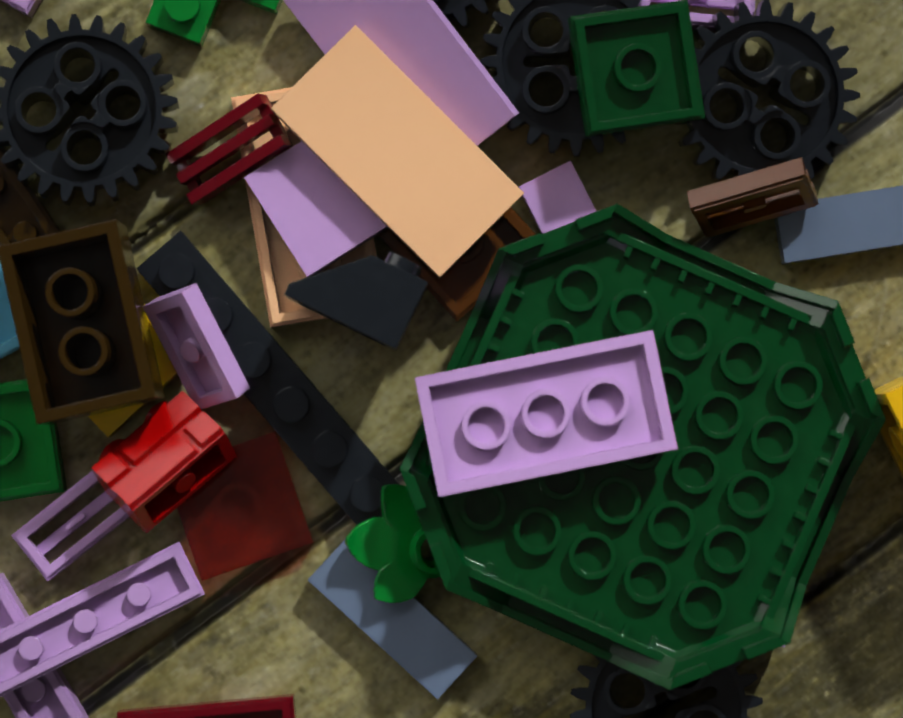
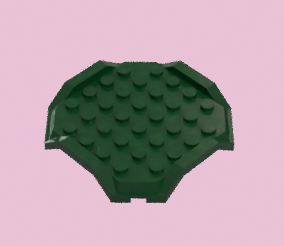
M617 203L577 218L572 223L546 233H538L498 248L446 371L653 330L678 449L438 497L424 422H422L400 467V471L446 590L504 614L671 690L712 674L713 671L744 659H751L790 644L806 586L853 477L883 427L886 418L870 378L866 379L853 347L855 343L838 300L772 281L666 234Z

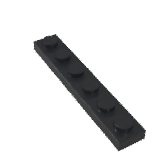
M180 230L136 269L159 296L197 283L250 386V389L243 394L356 525L372 517H382V487L387 484H399L398 481Z

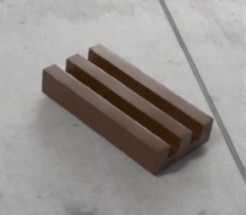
M802 157L687 191L690 209L705 237L708 238L815 207L819 204L815 186L811 182L808 171L805 169Z

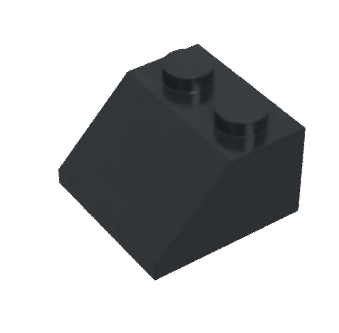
M389 251L385 261L371 255L289 284L284 295L299 305L397 351L427 290L428 282L419 278L422 272L421 266Z

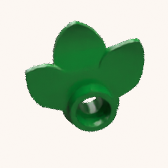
M387 484L382 487L381 491L382 517H372L355 526L346 536L345 545L356 561L378 571L373 587L374 599L388 603H401L414 598L428 578L440 577V573L433 555L424 558L421 554V546L426 540V536L407 487L399 484Z

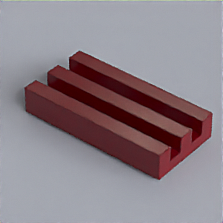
M259 93L172 149L169 153H166L170 164L176 165L179 170L176 174L179 182L182 185H187L190 191L186 195L191 205L204 204L293 146L279 118L272 112L271 108L273 106L267 95ZM261 114L262 118L194 163L191 162L190 159ZM270 131L273 139L205 183H202L199 176Z

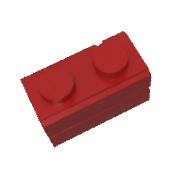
M181 391L171 401H162L152 407L147 413L144 423L127 438L117 439L108 444L101 452L99 461L91 467V470L106 493L145 533H148L236 458L237 455L223 429L205 411L203 412L184 391Z

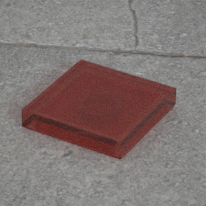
M276 431L232 446L237 457L177 507L202 581L314 542Z

